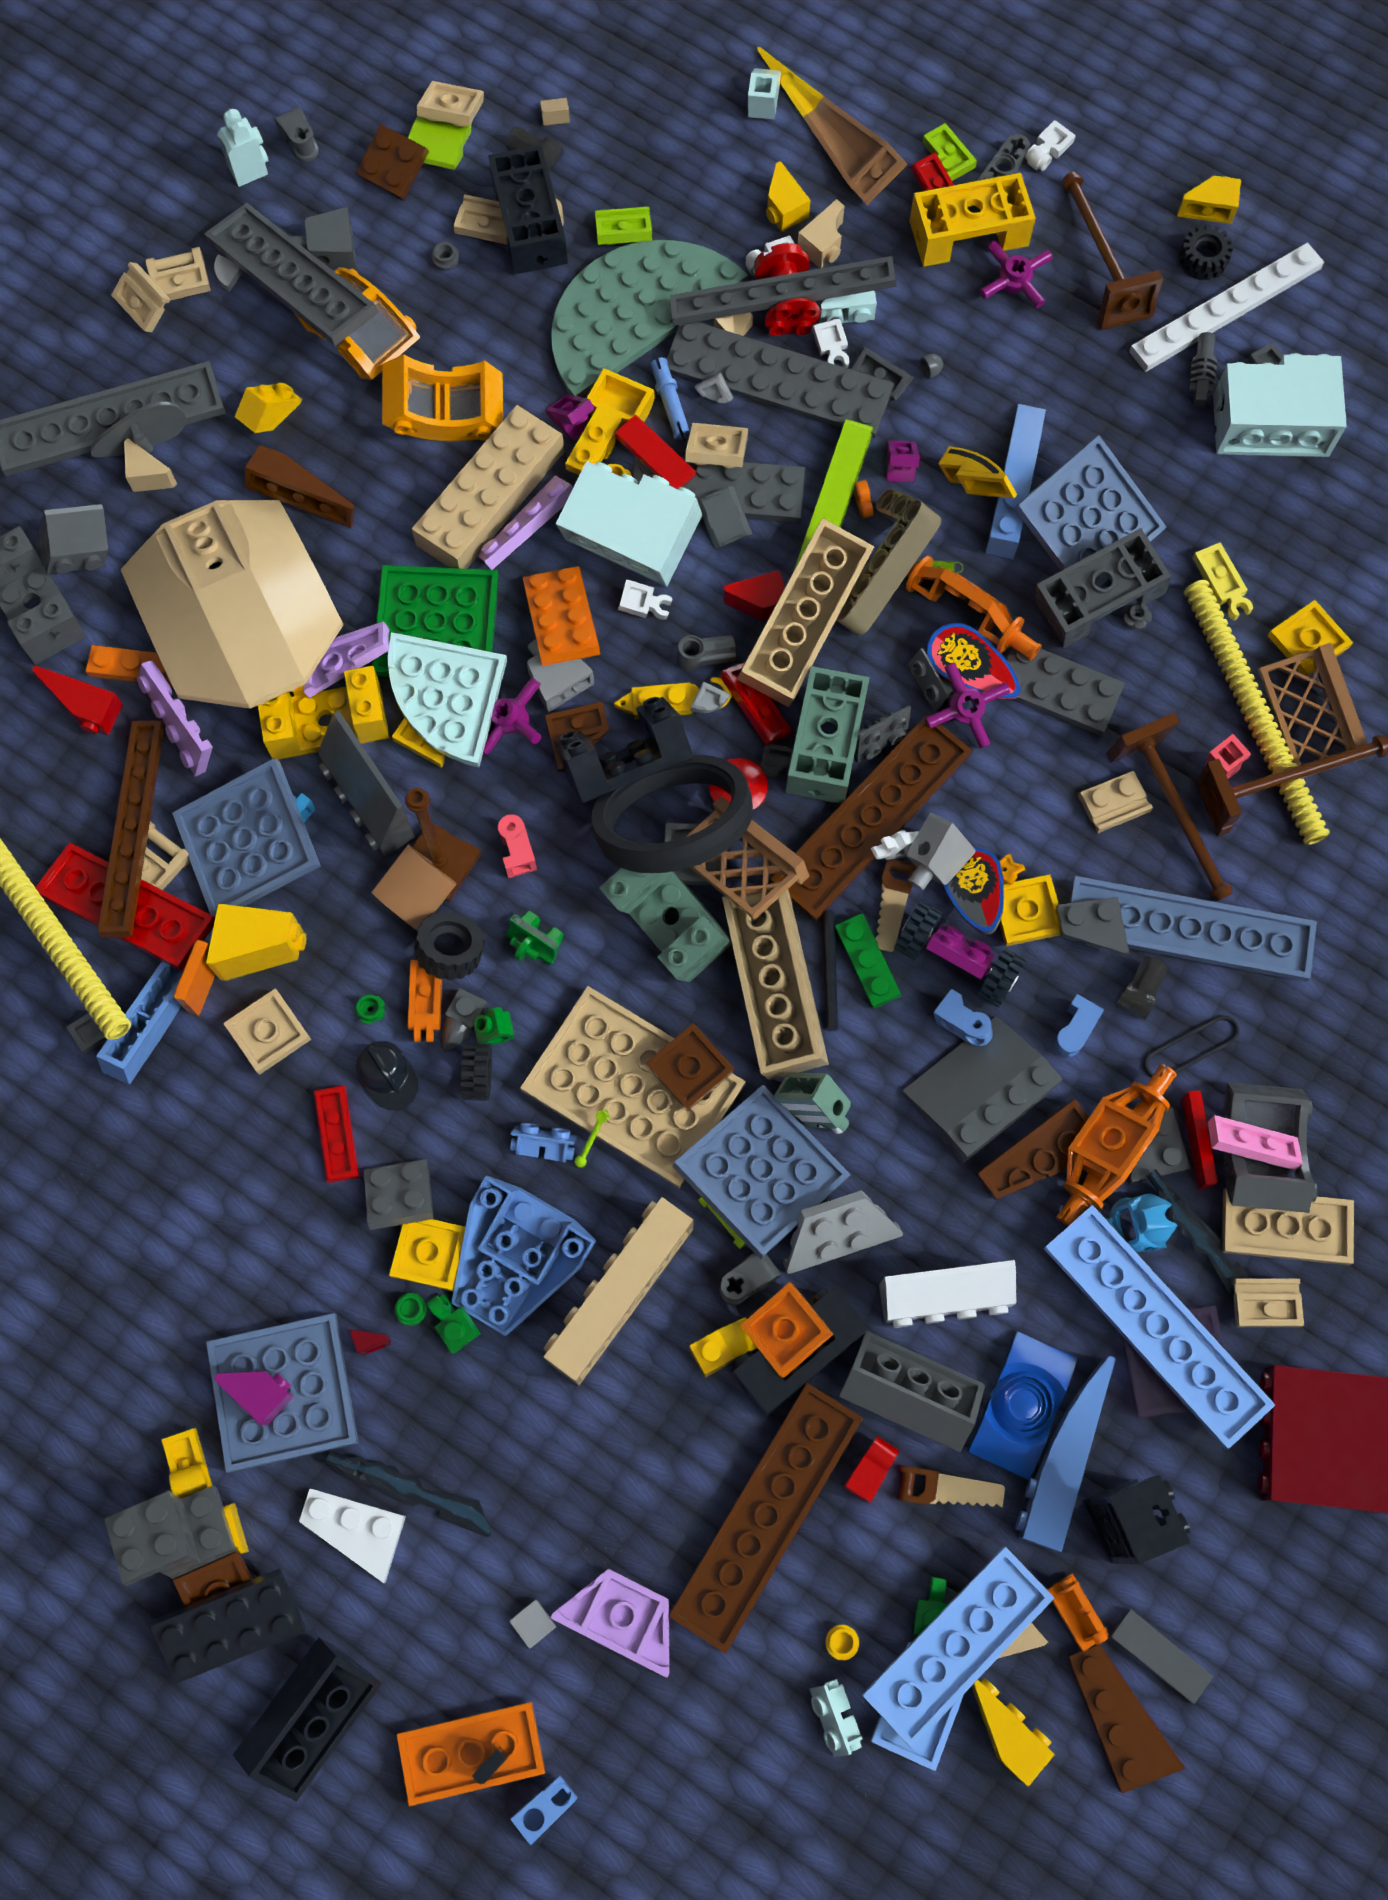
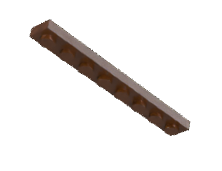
M161 720L132 721L98 926V933L102 938L132 937L165 728Z

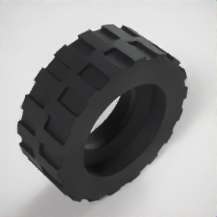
M443 911L439 912V914H432L428 919H424L421 922V926L418 927L414 944L415 960H418V965L425 969L426 973L432 974L436 978L447 980L462 979L466 975L472 974L479 965L484 947L482 930L480 927H477L475 921L468 919L463 914L460 915L451 911L450 913ZM439 936H452L463 942L464 950L460 955H445L435 949L434 941Z

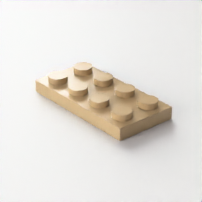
M1225 1188L1223 1190L1222 1252L1341 1265L1354 1264V1200L1317 1197L1315 1202H1311L1310 1212L1304 1213L1232 1206L1227 1189Z

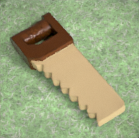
M899 859L886 860L881 880L882 890L884 891L881 894L883 901L880 903V907L882 909L878 913L881 918L877 921L879 927L876 930L879 935L875 938L882 951H894L907 898L912 889V885L909 882L893 878L890 870L909 874L910 878L917 868L911 862Z
M903 1465L899 1467V1471L902 1472L899 1501L922 1505L936 1504L937 1501L942 1504H946L948 1501L952 1505H955L957 1502L965 1505L968 1502L971 1506H974L976 1503L984 1506L987 1503L990 1507H994L995 1504L1003 1507L1005 1487L1001 1484L939 1474L938 1471ZM915 1474L925 1476L923 1492L918 1497L912 1496Z

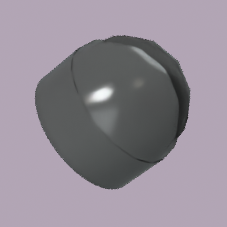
M928 354L919 360L920 369L927 379L937 376L943 368V360L937 354Z

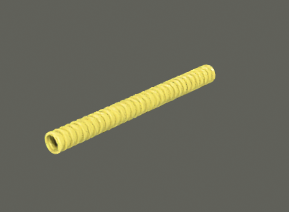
M1199 580L1190 584L1184 590V595L1189 597L1187 601L1192 605V611L1196 612L1195 618L1200 620L1199 626L1204 628L1202 632L1207 636L1206 641L1211 643L1210 649L1215 651L1214 657L1219 659L1217 662L1218 666L1223 667L1221 670L1222 674L1227 675L1225 680L1227 683H1230V690L1234 691L1233 697L1238 698L1237 705L1242 706L1240 711L1246 715L1244 720L1250 723L1248 728L1253 730V738H1257L1256 745L1261 746L1260 753L1265 754L1264 761L1266 763L1269 762L1268 769L1273 771L1272 774L1297 767V763L1292 762L1294 760L1293 755L1288 754L1290 752L1289 747L1284 746L1286 741L1284 738H1281L1282 732L1277 730L1278 724L1273 722L1274 716L1269 714L1270 708L1265 706L1266 699L1261 698L1263 695L1262 691L1257 690L1259 687L1258 683L1253 682L1255 679L1254 675L1249 674L1251 669L1249 666H1246L1247 660L1242 658L1243 652L1238 650L1239 644L1234 642L1236 638L1234 635H1231L1232 629L1227 627L1228 621L1223 619L1224 613L1219 611L1221 607L1216 603V597L1212 596L1213 590L1208 588L1209 582L1207 580ZM1299 778L1277 785V787H1281L1279 790L1280 794L1285 796L1283 801L1289 804L1287 806L1288 811L1293 812L1291 814L1292 819L1297 820L1295 826L1301 829L1299 834L1305 837L1303 839L1304 844L1311 845L1325 839L1330 831L1324 828L1326 823L1324 820H1320L1322 817L1321 813L1316 812L1318 806L1312 803L1314 798L1308 795L1310 790L1308 787H1304L1306 784L1305 780Z
M0 838V887L22 916V919L27 923L36 939L41 943V946L46 950L55 966L60 970V973L65 977L66 982L74 990L75 995L79 997L80 1002L84 1004L85 1009L89 1011V1015L94 1018V1022L99 1025V1029L104 1033V1036L108 1040L122 1037L130 1029L131 1022L126 1018L124 1012L121 1011L120 1006L116 1004L115 999L111 997L110 992L106 990L105 985L101 983L100 978L96 975L91 965L82 956L81 951L77 949L76 944L72 942L67 931L58 922L57 917L53 914L47 903L44 902L42 896L35 889V886L30 882L26 873L21 869V866L16 862V859Z

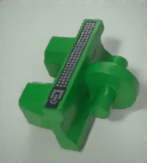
M530 910L520 917L514 914L509 920L510 927L506 933V937L511 940L510 945L517 949L514 958L520 962L527 956L534 961L539 958L551 966L556 960L558 949L564 936L563 932L555 927H550L544 934L537 929L541 920Z

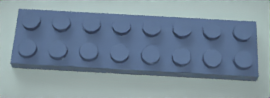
M1075 876L1073 879L1069 903L1118 897L1127 944L1130 949L1304 982L1311 978L1317 921Z

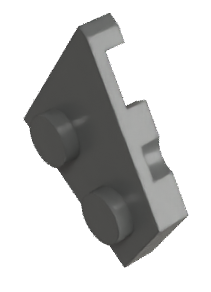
M1118 897L1059 904L1055 908L1062 938L1074 942L1081 941L1087 946L1096 949L1100 947L1117 952V955L1121 957L1129 954Z
M1173 1108L1164 1112L1158 1133L1129 1174L1128 1180L1130 1184L1148 1180L1146 1177L1148 1174H1151L1155 1179L1156 1176L1152 1172L1155 1169L1162 1177L1186 1172L1191 1169Z

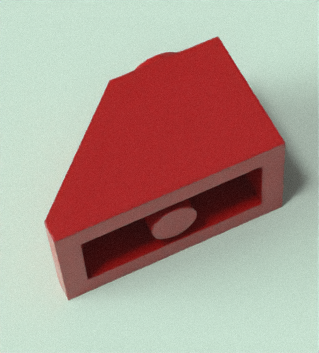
M777 570L725 585L723 590L724 603L760 621L769 619L785 589L780 571Z

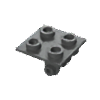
M910 705L896 713H888L878 719V721H874L873 726L868 724L865 727L866 730L864 728L859 730L856 744L857 763L865 758L868 760L874 758L883 748L890 744L897 745L906 737L910 719Z

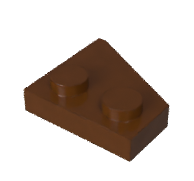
M602 701L545 715L558 772L564 769L554 741L559 740L564 733L582 731L592 745H595L609 733Z

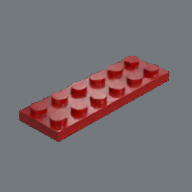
M69 842L35 889L43 899L98 927L109 862ZM141 879L132 937L117 938L182 971L186 966L195 941L205 940L214 927L215 918Z

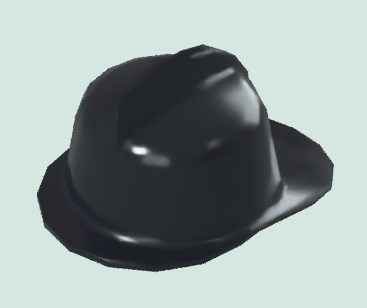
M377 1041L361 1051L357 1059L356 1071L368 1093L380 1107L387 1110H400L415 1100L418 1093V1078L403 1052L395 1044L387 1041Z

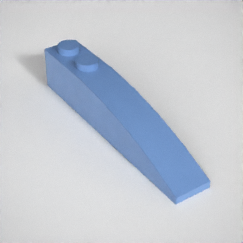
M1018 404L1003 470L1017 495L1014 499L997 497L985 554L1014 559L1023 520L1013 507L1030 493L1046 409Z
M213 929L210 931L208 936L203 941L207 942L209 945L211 942ZM163 961L160 963L125 1014L126 1018L131 1022L128 1032L118 1039L107 1040L96 1057L103 1073L128 1085L131 1084L182 1006L173 995L184 969L180 971Z
M1108 1356L1102 1359L1083 1383L1059 1421L1047 1445L1035 1479L1030 1478L1025 1490V1497L1029 1498L1026 1511H1020L1015 1527L1016 1530L1020 1531L1018 1539L1054 1552H1062L1116 1358Z

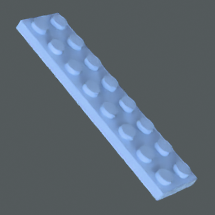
M1093 1205L1044 1248L1225 1450L1234 1445L1275 1406L1271 1399Z

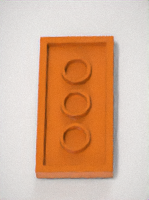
M576 566L523 577L542 666L600 655V648L580 567Z
M532 1701L397 1734L409 1807L546 1773ZM501 1746L507 1752L508 1758L484 1784L480 1785L472 1775Z

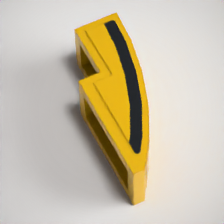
M949 446L938 463L949 483L962 484L967 494L1013 499L1017 495L1002 469L989 458L977 452Z

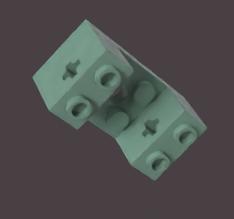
M811 666L788 773L786 793L840 804L845 801L870 677ZM830 722L837 727V731L833 734H826L820 727L822 724Z
M620 868L600 887V890L616 909L630 914L662 953L658 958L677 980L691 982L732 944L730 935L674 871L667 873H639ZM670 908H676L679 912V919L673 925H669L665 920V914Z

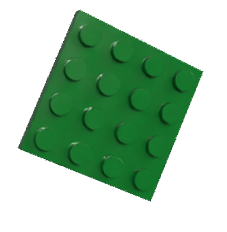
M382 565L377 623L384 621L389 628V642L392 632L493 652L499 582L498 570ZM388 651L373 660L372 666H374L377 676L390 677Z

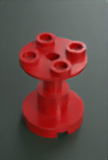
M794 243L772 246V252L767 253L765 256L761 252L754 261V271L757 280L809 271L810 269L808 253L806 251L803 252L801 246ZM789 299L771 308L766 314L765 323L772 336L792 333L806 335L812 331V325L819 319L820 308L816 302L810 299Z

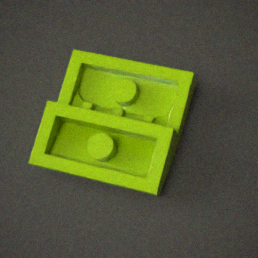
M417 116L408 138L429 150L424 163L455 170L463 157V146L471 134V124L470 126L457 127L449 122H434Z

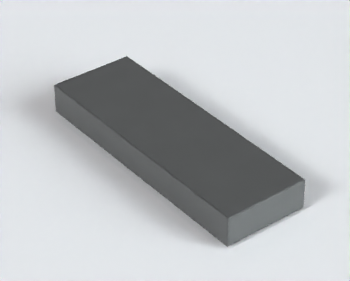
M1131 1609L1126 1611L1109 1635L1110 1638L1191 1704L1196 1703L1214 1677Z

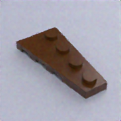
M1076 1099L1071 1100L975 1175L995 1200L1066 1170L1068 1148L1088 1120V1115Z
M1095 1644L1084 1652L1080 1650L1067 1655L1120 1793L1123 1794L1186 1769L1100 1644Z

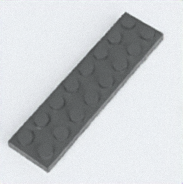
M245 203L204 233L207 241L334 346L379 313L376 305L248 203Z
M700 322L679 325L667 357V364L672 375L700 383L721 372L730 392L841 428H843L846 419L873 426L874 428L871 431L873 438H876L894 387L893 382Z
M210 361L0 420V464L5 476H10L90 453V447L104 431L130 413L155 402H170L181 407L187 419L185 425L226 414Z

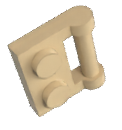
M200 247L191 248V252L155 260L154 257L146 259L149 277L171 300L211 291Z
M150 821L148 839L171 855L173 859L168 864L146 847L141 879L164 890L179 871L190 864L189 853L186 851V848L181 849L156 830L155 824Z

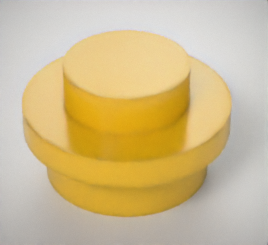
M847 1625L834 1626L826 1635V1649L835 1659L848 1660L858 1651V1635L854 1629Z

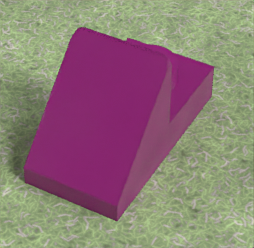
M566 394L545 409V411L555 424L573 441L582 435L590 421L588 414L595 408L590 399Z
M888 440L887 481H915L916 467H919L920 458L916 442Z

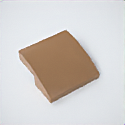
M408 844L371 893L407 924L418 930L421 922L436 912L456 886V882L432 865V861Z

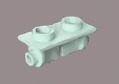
M834 1679L823 1686L811 1688L812 1707L816 1715L820 1717L825 1731V1743L829 1750L832 1751L834 1757L850 1755L852 1751L860 1749L862 1747L860 1743L862 1736L854 1715L844 1719L841 1716V1712L851 1708L843 1684L839 1685L837 1679Z

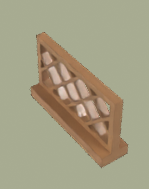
M1331 642L1321 645L1317 649L1258 669L1279 729L1282 732V737L1286 741L1285 745L1290 749L1288 754L1294 757L1293 763H1297L1298 766L1301 765L1299 759L1304 750L1318 756L1319 759L1328 757L1326 753L1332 741L1343 745L1345 751L1368 744ZM1312 658L1316 669L1312 678L1296 672L1301 661ZM1295 664L1293 669L1286 667ZM1279 669L1289 674L1284 687L1281 688L1271 683L1268 672ZM1317 675L1319 677L1320 682L1315 680ZM1293 676L1309 683L1302 697L1286 690ZM1312 685L1322 689L1325 693L1326 698L1322 706L1306 699ZM1275 691H1277V692L1280 693L1278 699H1277V696H1276V694H1275ZM1283 695L1299 702L1293 716L1283 712L1280 708L1279 703ZM1327 703L1329 704L1330 710L1325 708ZM1303 704L1319 711L1312 725L1296 718ZM1322 713L1334 718L1336 725L1331 734L1316 727ZM1284 718L1290 720L1288 726ZM1293 723L1309 729L1303 744L1291 738L1289 731ZM1337 731L1339 732L1340 738L1335 736ZM1313 732L1328 738L1322 752L1307 746ZM1295 746L1300 748L1298 753L1296 752ZM1366 757L1361 758V759H1358V760H1355V761H1352V762H1357V761L1363 760V759H1365ZM1314 773V774H1311V775L1302 777V778H1300V779H1303V778H1306V777H1309V776H1312V775H1315V774H1318V773Z
M721 796L713 803L715 811L687 836L705 829L718 820L725 813L730 802ZM751 820L746 832L738 840L743 842V850L731 852L726 850L709 860H721V871L708 872L706 870V862L690 868L755 920L796 881L802 884L810 876L802 858ZM762 857L764 859L763 867L748 868V858ZM743 858L742 869L726 870L727 860ZM782 873L786 876L779 884L768 885V874ZM763 875V885L747 886V876ZM742 877L741 887H726V878ZM762 893V900L753 908L746 903V894Z

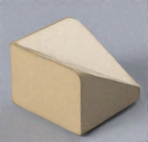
M751 312L714 318V327L742 336L753 326V314Z

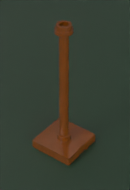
M1076 172L1066 174L1062 180V187L1066 193L1072 194L1114 282L1107 283L1105 286L1097 321L1100 329L1105 330L1153 317L1157 304L1156 300L1163 281L1160 271L1157 270L1125 278L1081 189L1083 184L1082 177Z
M1174 712L1122 735L1106 754L1110 762L1113 763L1138 751L1139 753H1144L1214 890L1209 894L1211 898L1214 897L1215 901L1218 902L1233 894L1231 891L1232 886L1230 883L1224 884L1154 748L1157 745L1156 743L1164 740L1180 723Z
M1377 735L1372 738V743L1231 787L1220 760L1216 759L1207 762L1195 784L1218 837L1228 834L1233 828L1235 821L1242 814L1236 798L1374 754L1379 758L1385 757L1388 753V737L1386 735Z
M413 788L406 794L405 804L410 811L415 812L422 830V834L413 848L432 861V865L456 882V886L445 899V901L450 903L482 853L480 849L464 840L456 838L445 829L432 823L427 809L430 804L428 793L424 789Z

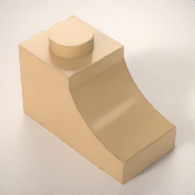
M837 199L798 234V245L801 246L803 252L806 251L808 253L809 260L820 269L827 263L834 262L841 252L842 236L837 232V229L843 223L845 206Z

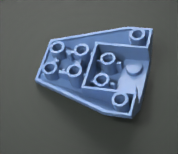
M485 1176L469 1206L451 1303L458 1308L464 1307L468 1314L507 1336L582 1268L596 1240L575 1219L515 1185Z

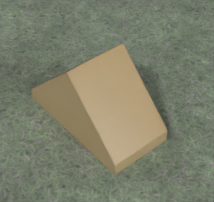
M129 438L124 441L125 474L133 492L174 488L177 485L171 470Z

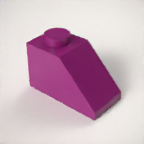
M265 1371L221 1373L213 1378L260 1425L267 1426L294 1398V1395L288 1391L292 1385L278 1372L274 1376Z

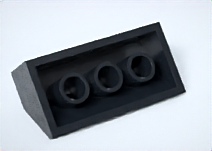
M318 1637L236 1749L233 1756L249 1777L297 1802L382 1683L342 1650Z

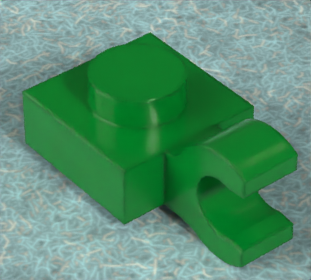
M444 1294L440 1297L438 1295L427 1303L431 1312L442 1321L434 1328L451 1354L457 1353L481 1335L464 1307L455 1311Z
M931 1576L928 1600L917 1599L913 1634L919 1635L948 1605L942 1603L947 1580Z

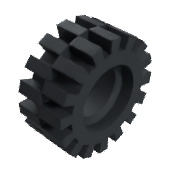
M1200 225L1196 227L1195 231L1191 229L1188 235H1186L1179 253V263L1183 264L1182 269L1184 272L1188 269L1190 270L1189 276L1193 277L1195 273L1198 274V280H1202L1203 276H1206V280H1211L1212 276L1217 278L1220 276V273L1225 271L1232 256L1233 245H1231V237L1226 238V231L1218 232L1220 227L1215 226L1214 230H1211V225H1205L1203 230ZM1208 248L1216 256L1204 257L1196 249Z
M465 1043L461 1060V1095L463 1100H489L492 1079L491 1044Z

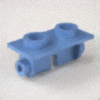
M521 1123L520 1126H515L511 1132V1135L518 1136V1139L512 1138L510 1150L516 1151V1155L538 1158L541 1146L545 1147L544 1159L565 1163L566 1160H573L575 1148L569 1147V1145H574L577 1136L570 1135V1131L567 1129L552 1128L551 1131L539 1130V1126L536 1124Z

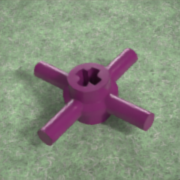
M996 241L991 242L987 249L1002 267L999 278L979 290L981 297L987 299L1002 289L1009 293H1020L1023 291L1036 308H1040L1045 303V300L1031 284L1033 271L1053 259L1051 252L1046 250L1030 260L1019 255L1009 258Z
M955 662L945 666L944 668L955 693L951 697L950 707L926 717V725L931 729L955 718L961 723L970 725L980 749L990 745L991 743L980 718L984 714L985 704L1010 693L1008 684L1005 682L980 693L974 688H966ZM971 701L973 707L964 710L962 704Z
M530 678L515 699L497 698L491 717L495 727L487 736L483 751L485 754L489 755L504 733H521L532 744H537L540 741L541 735L528 724L529 714L525 709V705L541 685L535 678Z

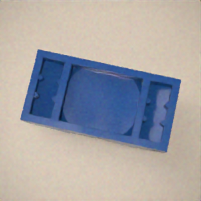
M1017 1331L974 1434L968 1453L1029 1480L1045 1447L1059 1406L1066 1394L1077 1358Z

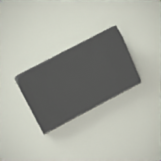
M867 347L863 348L851 370L893 382L894 387L890 397L896 401L914 379L913 376Z

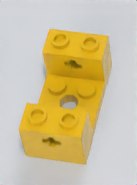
M1016 173L914 193L909 222L922 265L926 267L950 262L954 241L997 233L1000 246L1004 251L1027 247L1030 243L1036 217L1022 174ZM976 206L981 211L972 213L967 208Z
M374 666L344 671L346 687L321 691L311 698H308L306 694L291 697L290 693L286 692L264 704L258 705L263 742L272 759L279 760L318 752L328 726L319 725V719L323 715H333L338 710L361 744L390 738L381 686Z

